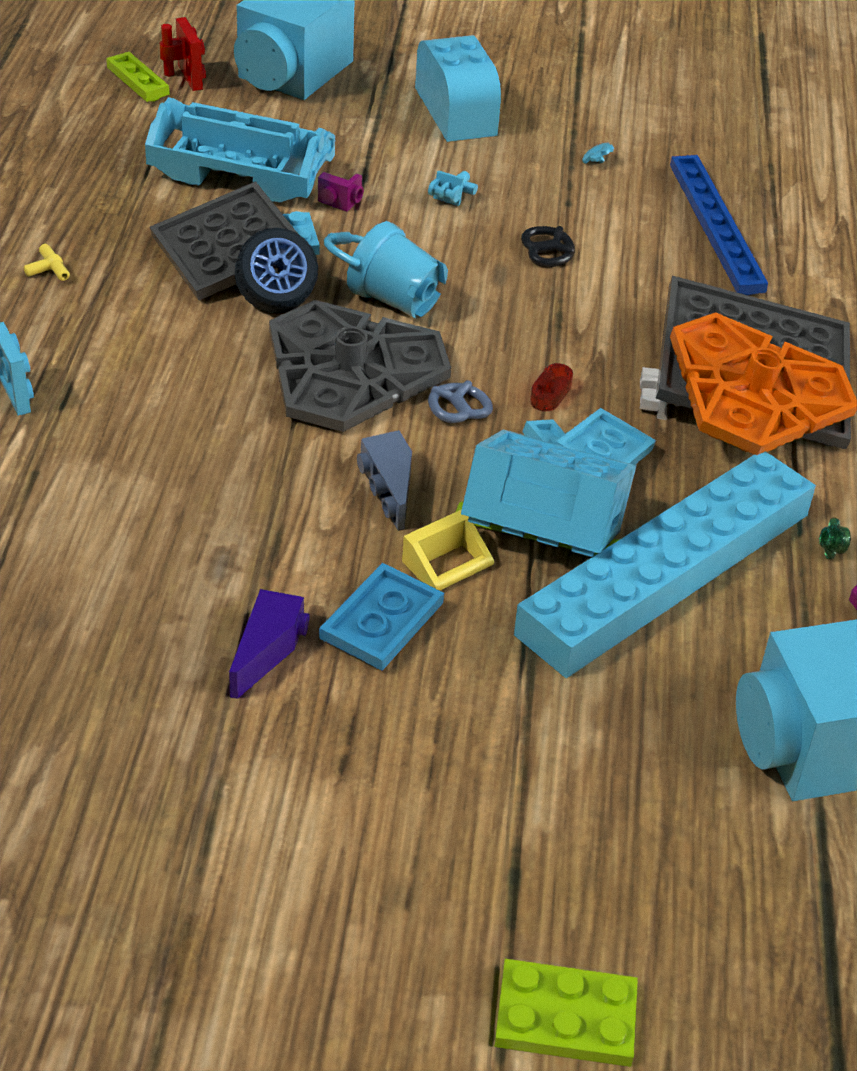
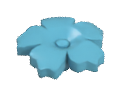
M609 142L599 144L588 150L582 161L585 164L589 161L603 163L605 161L603 155L613 152L614 147Z

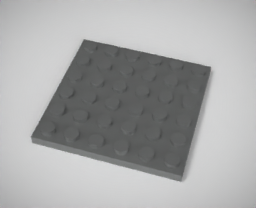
M672 275L668 289L655 399L669 404L692 408L688 397L689 394L685 388L687 383L682 378L670 335L673 327L715 312L773 336L771 344L782 348L784 342H788L842 365L850 382L849 322ZM851 417L833 423V425L826 426L816 432L804 434L801 438L820 442L827 446L847 449L851 441Z

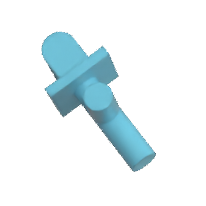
M437 171L436 179L429 185L428 195L433 196L434 199L459 206L462 192L475 195L478 185L468 182L470 175L466 171H462L457 176Z

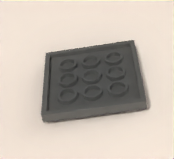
M256 181L150 226L153 238L198 300L236 285V260L243 244L253 234L268 228H285L297 233Z

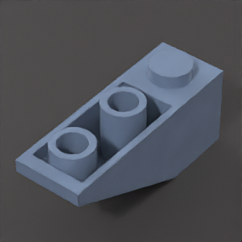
M399 430L361 439V453L357 454V464L360 472L368 477L372 494L374 496L378 495L382 502L385 517L391 518L398 531L405 528L412 450Z

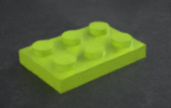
M505 959L494 1047L631 1067L634 1058L638 977Z

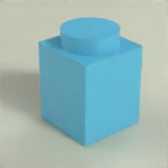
M243 0L236 5L237 39L234 44V58L238 67V77L247 80L259 89L266 91L276 90L305 100L353 62L355 0Z
M857 619L770 632L760 671L745 673L738 682L736 715L745 750L751 761L758 768L769 769L776 767L792 801L857 791Z

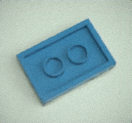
M382 563L319 628V638L383 671L443 604L444 593Z

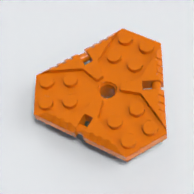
M716 312L673 327L670 339L677 356L676 359L679 363L682 378L687 383L685 388L689 394L688 397L698 429L712 438L736 446L744 452L759 455L765 451L768 452L778 446L785 445V443L803 437L804 434L816 432L826 426L833 425V423L852 417L857 411V399L844 367L838 363L788 342H784L782 348L771 344L773 336Z

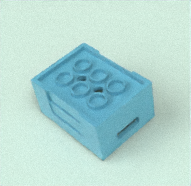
M503 429L476 445L461 514L469 516L468 522L485 527H490V523L503 526L502 532L524 537L525 533L538 536V542L555 547L559 546V542L571 545V551L593 557L594 552L600 554L620 532L637 465L578 451Z

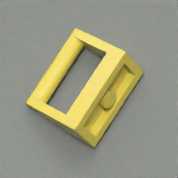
M461 510L403 537L402 562L421 582L439 591L494 565V559L474 523L468 522L469 516L462 515ZM461 546L474 557V559L439 576L436 575L429 561Z

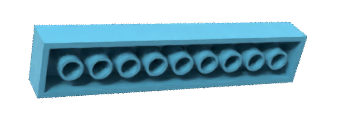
M766 451L759 455H753L607 547L600 554H596L517 605L514 636L562 676L568 678L808 516L816 485Z

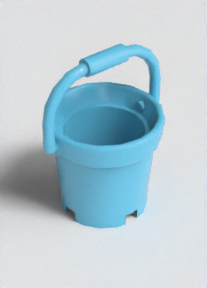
M388 221L379 223L364 237L351 234L350 232H337L328 234L324 239V246L329 252L349 264L347 285L352 293L365 298L373 297L405 312L413 318H416L415 314L422 317L432 309L441 293L436 291L438 282L446 284L448 275L446 264L435 259L406 238L404 231L394 223ZM351 242L359 243L353 256L334 246Z

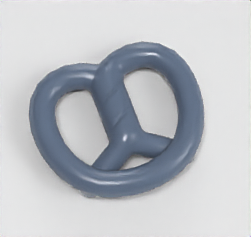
M466 380L464 383H447L433 386L428 398V404L433 414L447 423H460L467 419L486 418L493 411V404L490 398L482 390L472 386L470 380ZM465 394L473 396L482 404L483 408L471 409L463 396ZM442 397L450 401L458 413H449L443 410L438 403V398Z

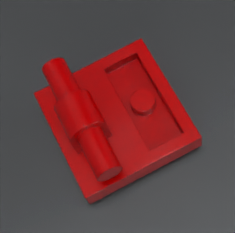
M186 17L176 18L177 38H172V26L170 24L161 25L162 41H160L159 45L164 75L167 77L174 75V61L178 60V67L192 91L203 90L202 79L206 78V70L202 63L201 55H205V46L203 40L198 38L195 27L190 25Z

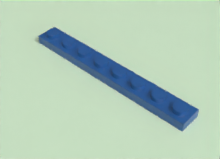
M672 156L670 167L736 293L744 295L766 293L768 282L699 156Z

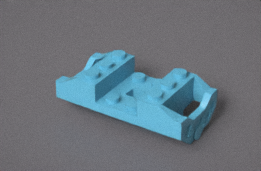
M168 97L164 103H160L156 118L150 125L145 143L146 164L155 166L173 180L185 182L189 185H200L211 169L214 171L222 170L236 173L243 177L250 176L253 177V182H257L272 202H283L296 197L308 198L312 192L319 169L325 161L331 162L335 156V135L322 128H318L316 131L301 129L297 123L194 102L189 106ZM174 130L182 131L183 136L173 149L163 147L165 141Z

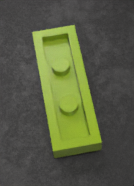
M131 52L106 58L107 68L146 102L156 101L161 97L170 95L169 85Z

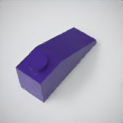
M260 589L229 670L231 698L238 699L295 650L300 635H306L310 615L309 613H304V597Z

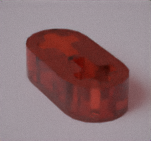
M561 363L548 365L532 385L530 404L533 408L540 411L556 409L572 387L573 370Z

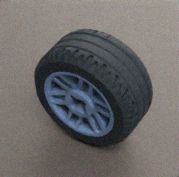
M268 228L253 234L243 244L235 264V280L240 293L250 304L265 312L283 313L297 308L309 297L318 278V261L313 248L299 234L285 228ZM274 267L278 268L279 274L275 273Z

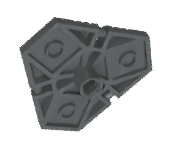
M313 300L269 320V333L276 368L278 369L286 417L344 432L392 408L393 403H401L451 377V365L440 331L382 317L379 323L372 322L371 314L317 300Z

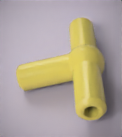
M42 244L39 247V252L44 258L43 260L24 266L25 274L28 277L48 270H53L61 281L67 280L70 276L69 271L63 265L62 258L55 254L48 244Z

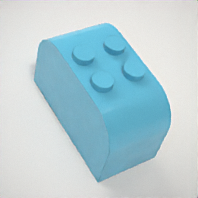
M474 35L420 41L417 49L415 89L446 141L498 136L501 104L500 80L495 65Z

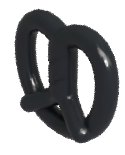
M536 226L528 228L522 233V244L529 250L528 254L531 261L538 266H560L569 262L575 254L573 240L563 231L562 226H557L556 228ZM535 235L554 236L553 240L539 242L530 240V237ZM557 250L564 252L563 255L555 258H543L537 254Z

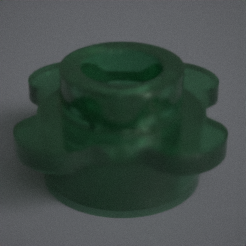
M831 518L828 527H824L819 535V544L825 550L826 559L832 560L836 554H844L850 546V530L847 527L840 526L838 518Z

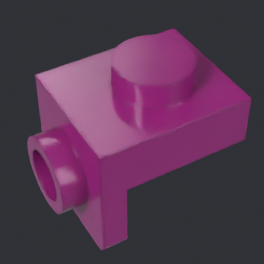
M326 172L318 176V202L347 212L356 203L361 201L364 193L362 175L356 173L349 180Z

